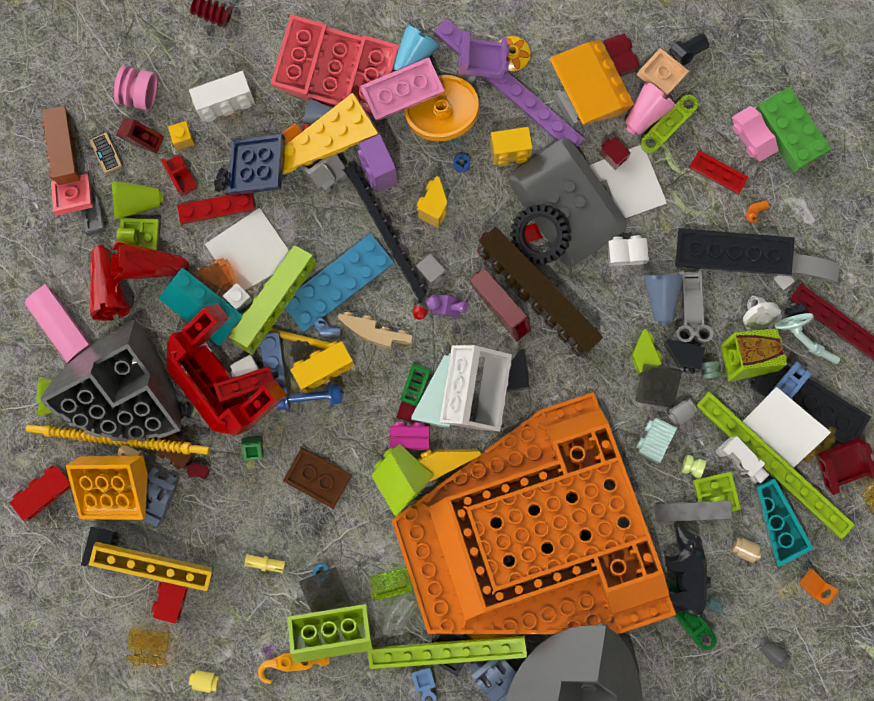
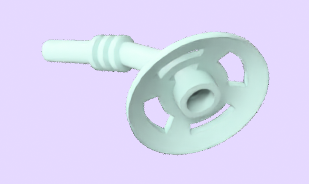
M806 313L791 316L775 324L776 329L791 330V333H794L809 349V352L818 357L822 356L834 364L839 363L840 358L825 350L824 346L817 342H812L802 332V326L814 318L813 314Z

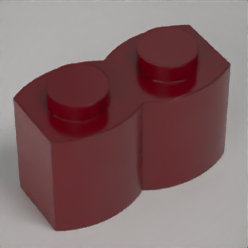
M625 33L603 41L620 77L636 72L639 61L637 56L633 55L631 39L627 38Z

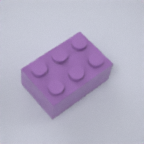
M379 134L359 143L360 150L357 152L363 171L367 172V180L371 189L375 188L378 193L398 184L396 168L381 135Z

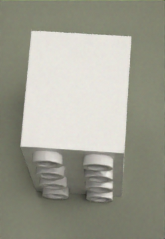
M475 345L452 346L440 422L475 430L500 432L512 354ZM479 357H485L475 422H471L469 419Z

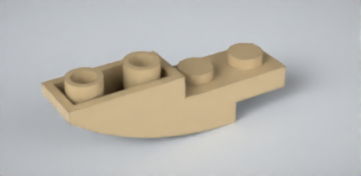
M350 312L338 315L339 321L347 329L371 344L387 349H392L393 342L412 346L413 336L409 335L410 332L399 330L397 333L392 332L387 327L376 329L377 321L370 316L363 315L362 318H359Z

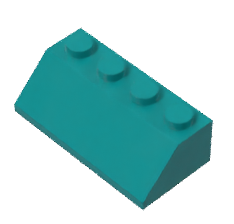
M181 268L158 298L188 323L204 307L219 304L229 319L209 338L218 346L221 345L242 318L241 313L183 268Z

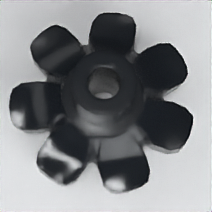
M224 168L218 170L217 180L214 181L215 191H224L226 185L228 186V170Z
M794 302L791 303V308L785 309V314L788 315L786 316L788 318L810 313V311L805 310V304L801 303L798 306Z

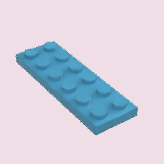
M369 234L301 286L285 309L305 333L315 325V321L318 318H325L394 265V262L372 234Z

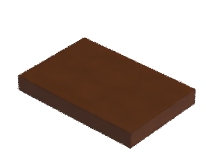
M301 447L283 482L334 509L353 475Z

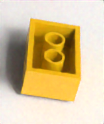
M334 341L327 345L328 349L322 352L318 350L310 355V359L306 361L300 360L293 364V368L290 370L304 393L312 391L355 367L342 341L339 343Z

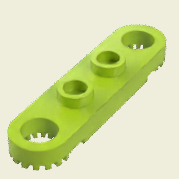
M690 94L683 96L675 104V107L650 129L642 138L640 144L645 153L652 154L656 152L696 111L698 107L696 97ZM684 101H691L693 108H685ZM652 139L655 142V147H647L645 141Z

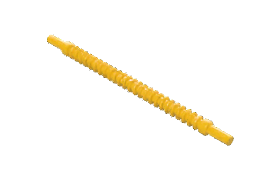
M52 425L26 426V432L39 433L46 437H63V439L68 437L69 440L73 438V440L78 439L81 441L83 439L85 442L87 440L89 442L94 441V443L104 442V444L109 442L110 445L113 443L120 446L125 444L127 446L130 445V447L135 445L136 448L140 446L141 449L145 447L146 449L151 448V450H154L156 448L157 451L161 449L162 451L170 452L172 450L173 453L176 451L181 453L182 451L183 454L188 455L190 453L210 454V447L196 446L190 442L182 443L179 441L177 443V441H173L172 443L171 440L167 442L165 439L162 441L157 439L156 441L155 438L152 440L147 438L139 442V439L119 442L112 441V438L100 436L98 438L89 435L83 429L78 430L75 428L73 430V428L68 429L67 427L63 429L61 426L58 428Z

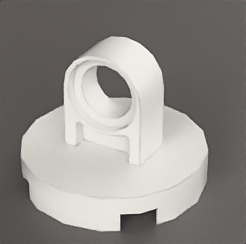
M752 296L748 300V311L743 317V323L747 331L762 330L767 327L772 329L782 319L781 310L773 302H766L762 297Z

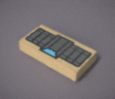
M107 132L89 140L105 174L123 167Z

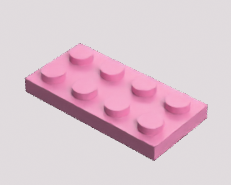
M429 57L360 86L375 122L444 93L443 86Z

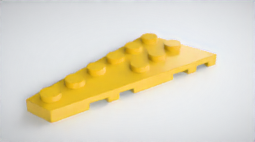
M353 93L284 146L282 175L292 172L304 164L306 166L313 163L312 161L317 159L323 160L346 151L350 146L379 135L376 127Z

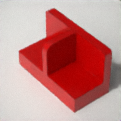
M180 154L168 161H165L164 158L160 159L181 196L198 188Z

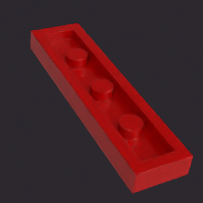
M252 193L225 195L177 205L181 225L255 210Z

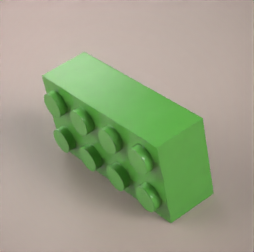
M791 87L784 89L756 107V110L761 113L766 126L775 136L778 150L793 174L825 156L831 150Z

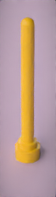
M271 328L268 334L279 332L280 338L323 349H328L327 345L330 344V342Z

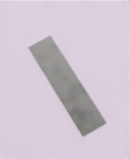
M731 501L654 505L656 522L732 518Z

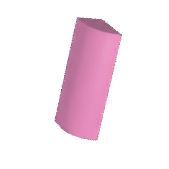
M44 284L26 299L25 306L67 364L91 346L89 340L48 285Z

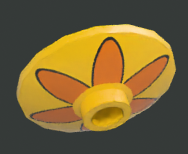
M517 36L505 37L507 38V45H510V50L514 49L516 51L514 54L509 52V55L506 57V61H509L508 71H519L527 66L530 60L531 51L529 45L525 40Z

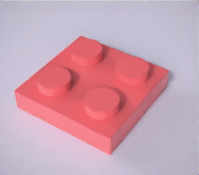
M88 173L80 175V181L62 185H57L55 181L51 182L53 212L56 216L93 208L91 183Z

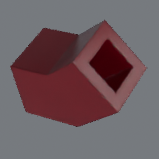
M199 463L186 466L188 478L199 477L206 480L211 470Z

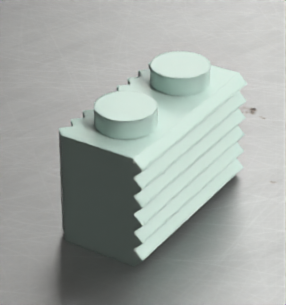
M654 418L653 421L649 420L645 427V431H647L645 438L641 437L637 443L636 448L639 449L637 454L657 464L660 463L677 428L658 418Z

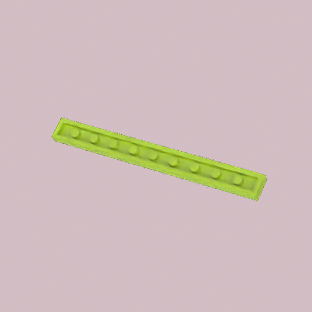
M707 392L695 405L700 412L729 438L737 436L756 455L758 460H762L765 463L762 468L839 539H843L855 526L710 392Z

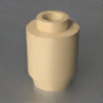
M737 537L731 549L735 556L754 563L755 560L759 561L762 555L759 544L743 537L741 539Z

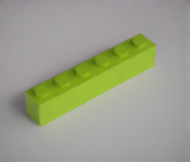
M295 245L286 253L285 259L276 267L273 276L264 284L260 294L254 298L251 307L243 313L241 321L231 330L229 338L234 345L251 355L254 354L316 266L317 262L312 254Z

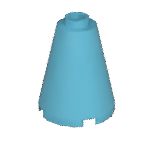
M408 25L405 29L393 70H400L430 57L439 44L416 28Z

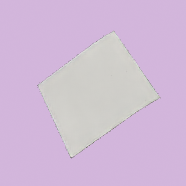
M641 145L628 149L631 152L629 159L616 170L605 159L589 165L625 218L667 204L648 155L642 150Z
M260 208L205 244L231 284L234 286L237 283L243 290L273 275L276 267L283 262L286 253L289 251Z
M777 387L742 421L792 468L831 433Z

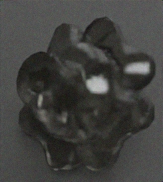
M297 340L296 344L291 345L290 356L294 357L293 360L295 362L300 360L306 361V359L311 358L310 355L313 348L309 346L307 341L301 342Z

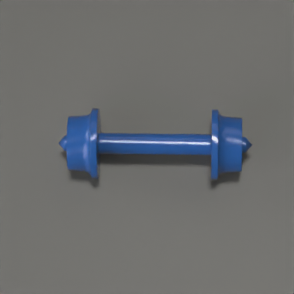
M328 382V391L289 395L288 388L285 386L283 390L287 397L277 405V409L290 412V403L329 399L330 407H333L335 404L342 403L341 396H343L344 392L340 389V384H332L331 382Z

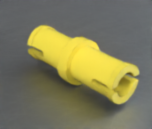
M246 554L244 566L259 568L264 572L270 570L283 573L285 561L269 559L268 556L258 557Z

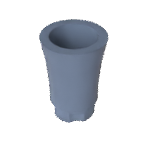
M310 98L303 124H313L333 107Z

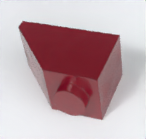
M123 119L116 136L126 142L153 153L158 152L164 138L163 135L135 119Z

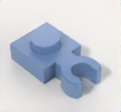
M430 667L412 672L411 675L416 693L421 691L423 693L421 701H425L426 696H431L433 701H436V695L431 692V688L436 686Z

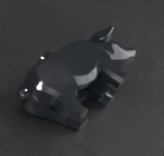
M682 523L675 528L676 542L680 549L679 555L673 557L665 556L667 571L677 574L676 585L679 591H668L675 613L684 612L690 616L702 617L707 604V588L711 586V578L707 576V561L702 546V539L700 536L687 531Z

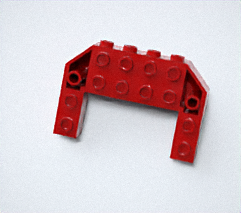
M219 304L204 307L181 331L172 333L169 336L167 342V371L212 431L239 435L253 428L286 398L287 394L275 380L263 385L249 399L245 395L221 404L219 403L213 384L231 379L232 377L206 343L229 319Z

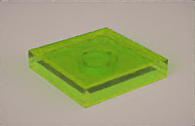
M407 567L369 577L373 601L412 591Z

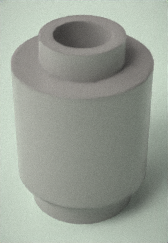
M690 399L683 400L668 411V419L674 426L677 424L680 427L693 418L698 410Z

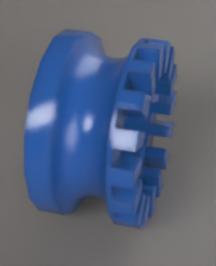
M464 154L457 155L453 161L454 169L459 173L466 172L470 167L468 156ZM459 159L467 162L463 168L456 164L459 163Z

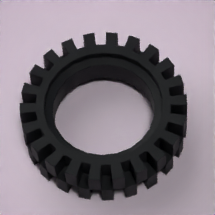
M545 204L534 205L525 208V210L519 213V216L515 217V223L511 225V228H513V231L510 232V236L513 237L511 242L530 262H533L532 264L542 265L553 262L564 255L565 250L569 248L568 243L571 241L570 233L572 232L568 226L570 223L568 220L566 221V216L564 213L561 214L559 209ZM535 217H545L551 220L557 229L556 243L546 252L533 250L525 240V228L529 221Z

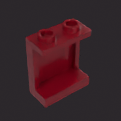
M857 438L817 454L825 488L831 494L840 493L839 486L862 477L869 476L871 479H874V461L871 458L873 452L870 444L864 442L861 438Z

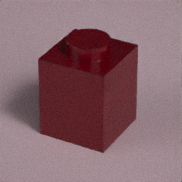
M614 137L612 140L608 139L601 145L600 155L614 170L630 157L631 152L617 137Z

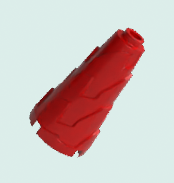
M117 241L113 247V250H118L117 253L112 254L111 259L113 280L176 276L181 268L187 272L189 270V261H186L181 255L169 254Z
M97 245L91 250V264L89 266L91 284H89L90 317L97 321L114 320L113 316L117 314L120 319L129 313L127 297L124 296L121 280H113L114 277H112L111 272L112 257L109 249L105 248L104 245Z

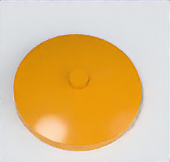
M437 75L443 86L444 93L404 110L408 126L416 135L430 141H448L465 134L474 125L479 114V100L475 89L464 79L452 75Z

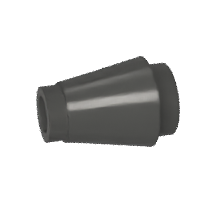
M768 641L760 649L776 668L783 669L791 658L787 651Z

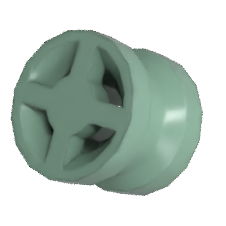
M719 361L702 364L701 369L704 370L703 380L722 377V373L719 371Z

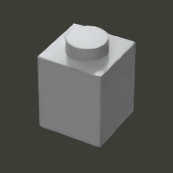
M431 254L416 265V270L430 286L434 283L438 285L445 279L444 268Z

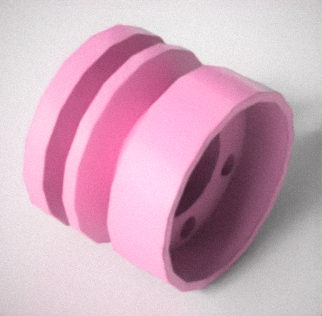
M121 66L114 86L115 103L127 107L134 104L136 109L149 111L153 106L157 92L158 79L156 72L141 70L138 74L137 68L133 67L130 69L129 66Z

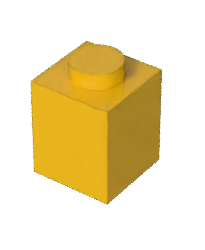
M186 121L168 126L172 143L177 150L195 145L190 127Z

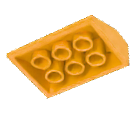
M601 40L587 42L550 58L583 125L621 116L634 105L622 78L619 76Z
M79 456L66 465L79 519H145L148 473L143 456Z

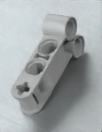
M698 270V272L681 271L680 274H683L680 289L682 326L674 333V340L689 343L693 339L695 343L704 345L712 339L713 330L710 326L704 325L701 270ZM680 331H685L688 334V339H682ZM699 331L706 332L707 339L700 338Z

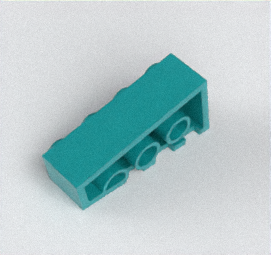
M771 478L756 486L755 490L775 566L780 567L813 550V546L775 478Z

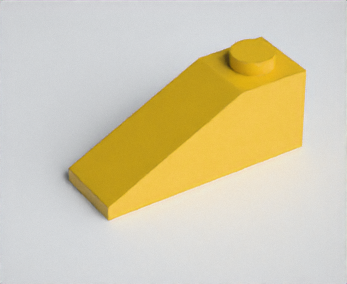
M429 449L420 454L421 457L417 459L434 475L430 480L432 481L479 457L481 453L478 449H435L433 451Z

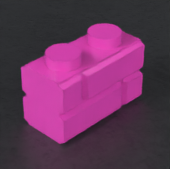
M395 422L394 426H390V447L394 449L400 444L407 451L429 450V426H425V423H414V426H406L404 422Z

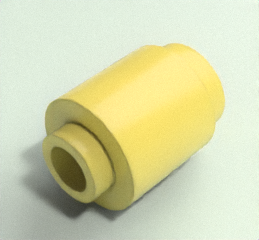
M196 670L195 674L192 673L190 676L189 685L192 686V690L206 693L217 692L220 676H216L215 673Z

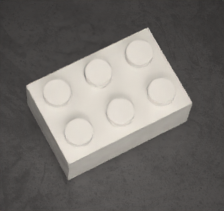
M243 71L189 89L195 109L202 122H211L218 116L231 115L235 110L248 109L252 104H255Z

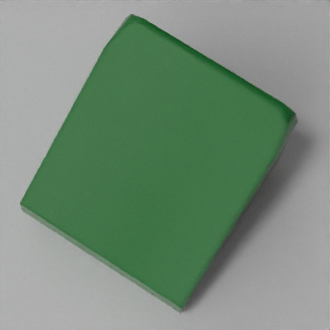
M261 436L242 438L241 448L244 461L263 459Z

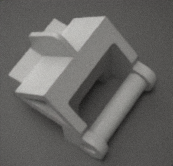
M337 154L319 161L310 169L308 167L312 164L299 166L318 188L322 187L326 194L331 191L330 186L339 179L344 181L347 178L346 173L343 171L345 166Z

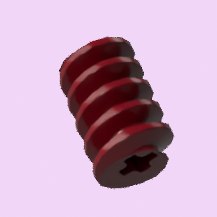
M193 0L190 13L191 15L197 14L198 18H203L205 21L210 20L212 24L217 23L218 27L223 26L225 28L231 19L232 6L225 10L226 4L222 3L219 7L218 0L214 4H212V0Z

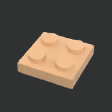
M660 48L638 71L637 76L643 81L656 86L667 97L684 79L689 70Z

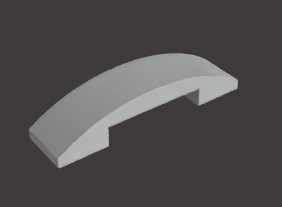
M793 255L792 274L815 277L818 280L838 282L839 263L808 255Z

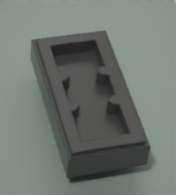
M98 197L92 198L93 208L81 210L87 236L106 231Z

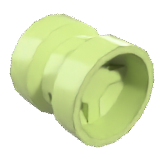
M687 454L681 467V473L688 474L691 472L694 477L700 479L706 465V460L695 459L694 461V457Z

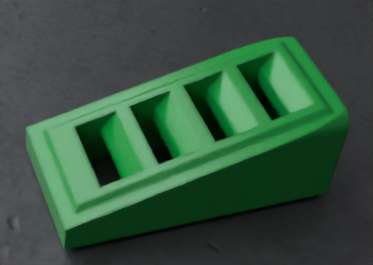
M413 363L400 400L417 406L422 398L432 369ZM416 370H417V371H420V372H422V373H425V375L422 376V375L416 374L415 371H416ZM412 379H419L422 381V384L412 381ZM410 385H412V386H415V387H417V388H420V390L417 391V390L411 389V388H409V387H410ZM407 392L417 395V398L407 396Z

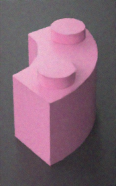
M752 106L732 117L734 123L732 128L747 147L746 151L750 157H755L760 162L779 151L775 136L766 126L761 113Z

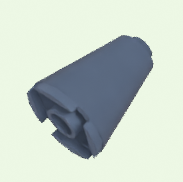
M683 274L644 275L654 321H658V325H669L670 321H674Z

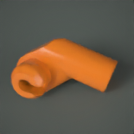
M764 200L751 204L745 215L746 220L750 223H755L758 220L759 212L769 209L768 201Z

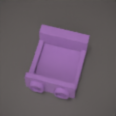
M463 31L459 41L458 73L502 79L504 73L508 72L509 61H506V57L509 55L510 45H507V38L503 37L500 43L470 39V32Z

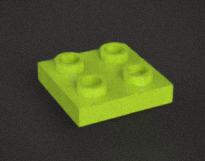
M120 218L117 242L158 250L160 221L158 219Z
M732 472L692 481L698 502L731 501L732 512L741 510Z

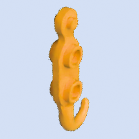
M284 653L260 664L258 676L262 682L271 684L272 680L264 676V671L267 668H275L286 672L308 670L314 664L323 667L327 666L330 662V657L294 663L291 653Z

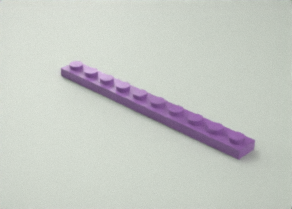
M446 18L434 31V34L459 55V41L462 31ZM505 72L502 79L484 77L556 141L567 138L573 142L576 148L583 143L584 138L509 72Z

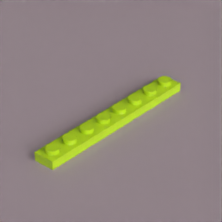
M525 636L373 647V650L367 651L370 669L527 658Z

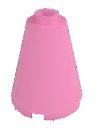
M646 82L625 121L627 125L625 129L633 136L635 133L640 135L675 107V103L669 97L667 99L664 93L656 86Z

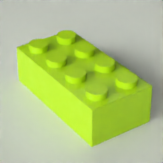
M366 604L287 617L290 652L294 663L373 650L369 613Z

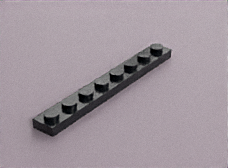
M353 166L347 168L346 172L416 298L419 303L424 301L427 290L423 283H418L416 279L418 274L413 266L409 267L407 263L409 258L405 251H400L398 238L395 234L391 235L388 230L391 228L386 218L382 219L379 214L381 209L378 203H373L370 198L372 193L369 187H364L361 182L363 177L360 171H355Z

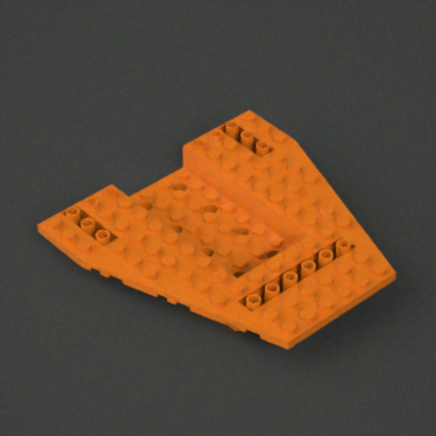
M594 392L537 411L512 432L486 449L479 457L473 459L465 467L435 487L430 493L423 496L414 505L392 519L428 634L555 635L570 628L596 626L598 623H603L619 635L676 615L669 597L660 561L609 423L599 407ZM612 480L615 483V488L613 490L605 489V481ZM575 493L578 500L575 503H569L566 500L567 494ZM532 505H536L540 509V513L536 516H532L528 512ZM499 518L502 521L501 527L493 528L490 524L492 519ZM620 518L628 519L629 526L627 528L619 527L618 520ZM581 531H589L591 539L588 541L581 540L579 536ZM550 543L553 546V551L550 554L543 553L541 550L543 544ZM506 556H512L515 559L513 566L507 567L504 565L503 560Z

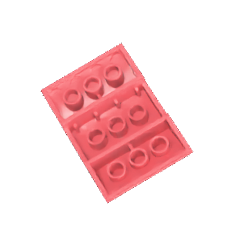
M290 14L270 85L309 101L311 98L333 108L353 93L358 98L367 115H372L360 86L392 73L399 45L366 35L362 37L328 28L327 24Z

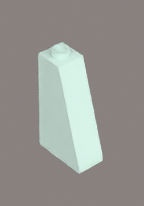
M451 353L448 356L444 355L412 415V421L450 428V424L440 422Z

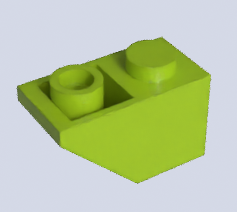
M647 329L640 333L630 357L637 375L657 368L662 364L661 353L659 350H655L653 345L655 343L654 337L651 332L648 333Z

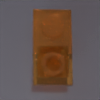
M224 258L214 261L213 265L209 267H200L192 274L201 283L220 290L239 283L228 259L224 260Z

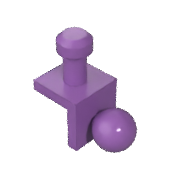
M449 295L430 296L426 302L428 308L433 310L432 314L447 315L458 319L459 312L466 313L468 311L467 302Z

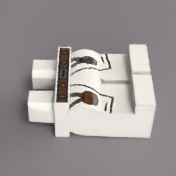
M737 436L728 438L715 451L720 457L727 456L733 462L734 468L741 472L739 475L743 479L749 478L756 484L757 482L761 483L769 476L762 468L765 463L762 460H758L756 455Z

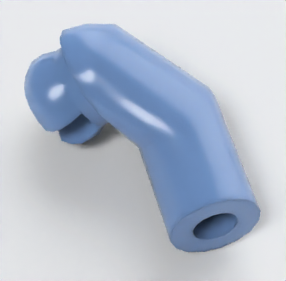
M318 318L315 321V328L323 337H340V328H331L323 318Z

